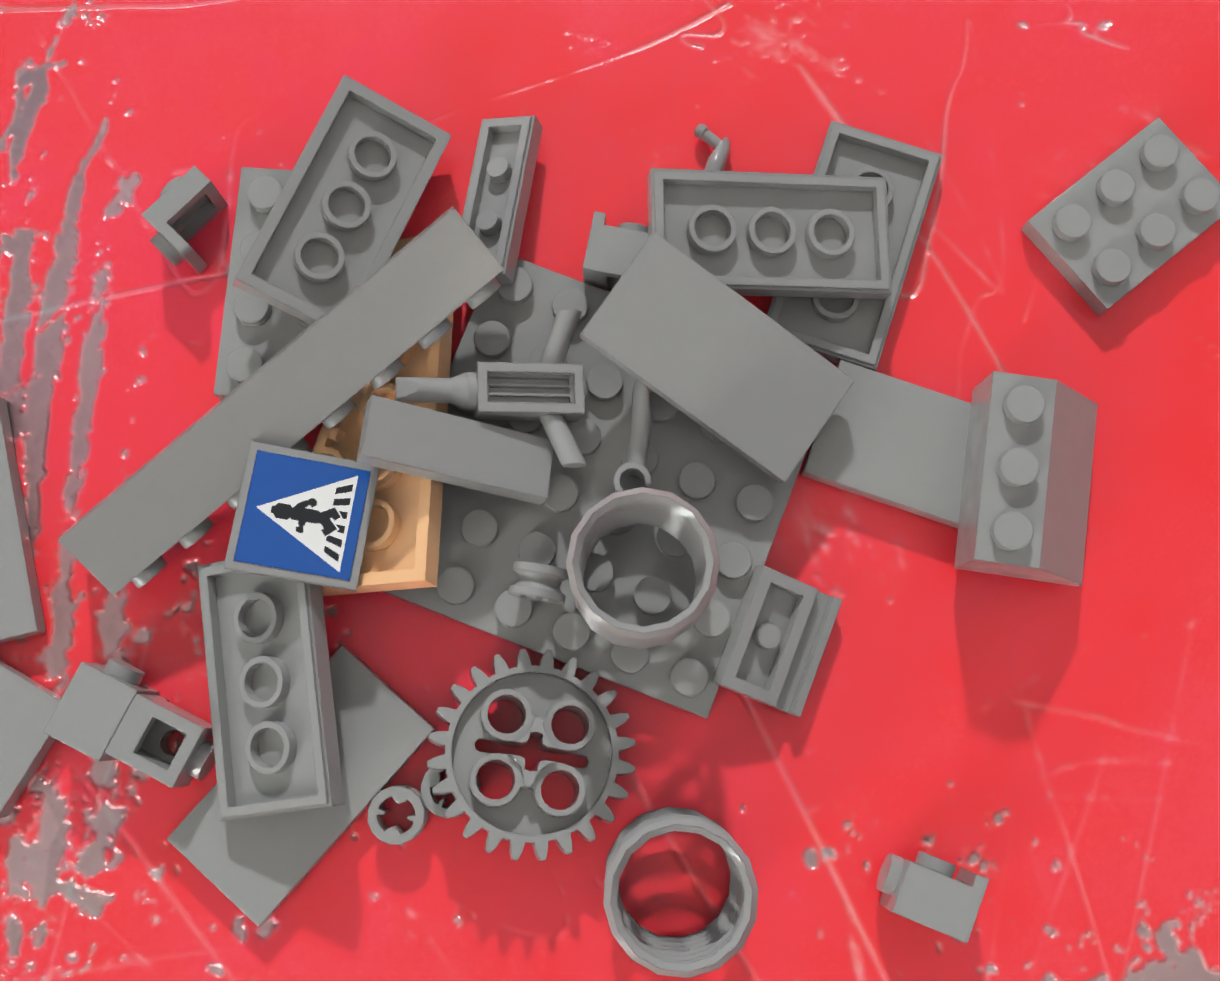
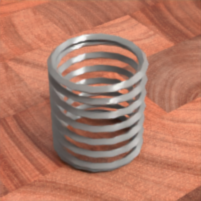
M646 487L614 492L589 508L571 534L566 559L571 593L576 608L590 629L615 645L636 649L668 644L690 629L715 593L720 567L714 533L699 511L672 492ZM636 524L662 528L679 539L692 558L696 576L693 601L690 606L668 622L648 626L619 622L599 609L585 589L583 582L587 558L599 540L617 528Z
M664 807L641 814L619 833L607 856L603 905L611 934L631 960L658 975L691 978L719 969L743 948L756 922L759 888L750 859L732 836L717 822L693 809ZM673 831L698 833L719 844L724 850L730 869L729 896L718 917L701 931L683 937L656 935L638 925L624 908L619 893L620 876L631 855L649 839Z

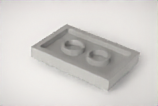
M1158 117L1030 218L1021 230L1094 312L1100 316L1220 219V182Z

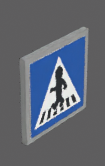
M251 441L223 568L356 592L380 468L357 463L354 460Z

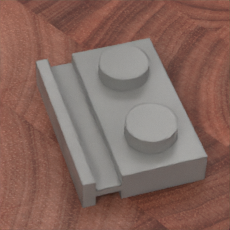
M755 566L712 683L779 709L789 715L800 717L842 599L818 591L819 589L767 566Z

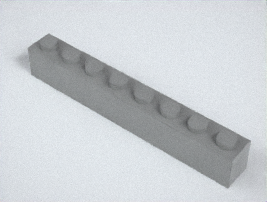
M452 206L76 521L58 541L113 596L129 582H132L137 588H141L166 566L167 562L161 557L177 542L187 549L198 541L214 525L208 516L225 502L232 509L237 507L251 441L304 451L309 446L303 439L305 435L321 422L329 430L342 421L357 406L351 397L369 382L377 390L391 380L405 366L399 357L418 342L423 349H426L439 340L453 326L447 317L463 303L467 302L474 309L495 293L501 286L495 277L504 268Z

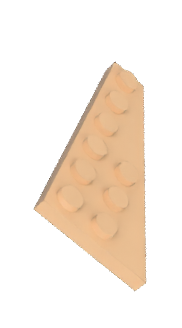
M415 237L400 239L391 257ZM452 313V314H450V315L447 317V319H448V320L450 321V323L453 325V313ZM453 326L430 347L423 349L417 342L402 354L399 359L405 366L382 387L376 390L369 382L354 394L351 399L357 406L331 429L328 430L322 425L312 453L356 461L366 402L371 395L396 400V377L450 378ZM404 402L448 413V403ZM380 468L357 590L355 592L322 586V595L333 596L437 587L443 482Z

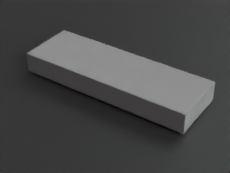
M535 115L482 119L462 218L504 268L495 277L500 284H513L543 129Z
M371 395L366 402L356 462L541 505L548 499L553 446L549 439Z

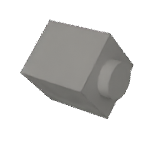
M110 657L107 664L81 662L45 726L43 733L97 761L117 760L104 752L136 693L158 695L159 691L141 683L145 675L143 671L119 659Z

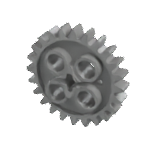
M520 649L516 660V667L509 669L505 660L500 654H497L493 658L494 675L488 677L476 666L470 669L471 681L475 687L472 691L453 684L450 692L459 704L457 710L448 707H438L436 715L449 725L448 731L429 733L428 741L445 748L444 755L428 760L427 768L436 771H446L447 778L433 787L432 792L434 795L453 794L455 801L445 812L444 816L446 819L456 817L462 813H465L470 818L462 834L465 839L474 835L481 828L488 832L485 841V852L491 853L500 841L504 839L509 841L510 860H518L525 843H531L537 860L544 861L548 853V841L554 840L564 855L572 853L570 833L576 831L586 841H593L596 839L589 820L595 817L606 823L613 822L615 817L605 804L607 798L623 800L628 797L629 793L615 783L616 776L635 772V766L619 760V752L636 745L635 739L618 737L616 728L630 718L629 714L617 713L610 715L606 707L614 700L617 692L611 690L598 696L593 691L599 677V673L596 670L588 674L582 681L574 677L577 668V658L572 657L563 669L559 670L554 668L552 650H546L539 666L531 665L526 649ZM498 701L514 703L522 713L520 729L513 733L496 731L488 720V709ZM560 711H570L581 719L584 733L578 743L566 744L555 737L551 723L554 714ZM529 737L538 739V750L546 753L583 756L587 759V766L585 768H578L564 763L543 760L535 765L533 771L524 769L525 758L512 754L480 752L475 748V742L477 740H488L501 745L520 748L527 743ZM489 763H497L509 771L512 777V786L506 797L490 799L479 791L476 785V775L481 767ZM559 773L566 776L574 787L572 803L564 810H556L549 807L542 798L541 785L544 778L549 774Z

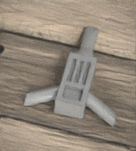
M564 309L557 312L539 363L477 362L473 372H465L452 378L396 377V401L451 403L465 410H474V420L540 421L561 465L566 468L585 467L587 463L566 421L578 422L585 414L584 364H563L582 311Z

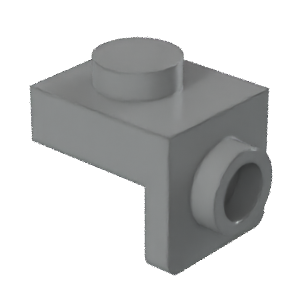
M194 165L185 175L178 176L168 182L162 189L160 198L141 215L158 232L149 241L174 266L177 267L185 259L200 274L208 265L187 242L228 204L213 183Z

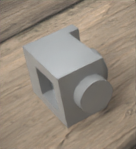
M594 211L583 263L584 283L610 292L647 241L648 227L631 222L621 223L618 227L609 226L606 224V213Z
M136 693L104 753L171 788L189 786L193 777L199 781L204 779L215 764L212 724L168 702V699L160 695ZM175 731H179L183 734L184 740L177 753L174 754L169 748L168 741Z
M919 850L915 862L889 853L880 868L876 888L882 892L879 904L889 911L968 943L989 879L961 867L956 879L952 877L956 865Z

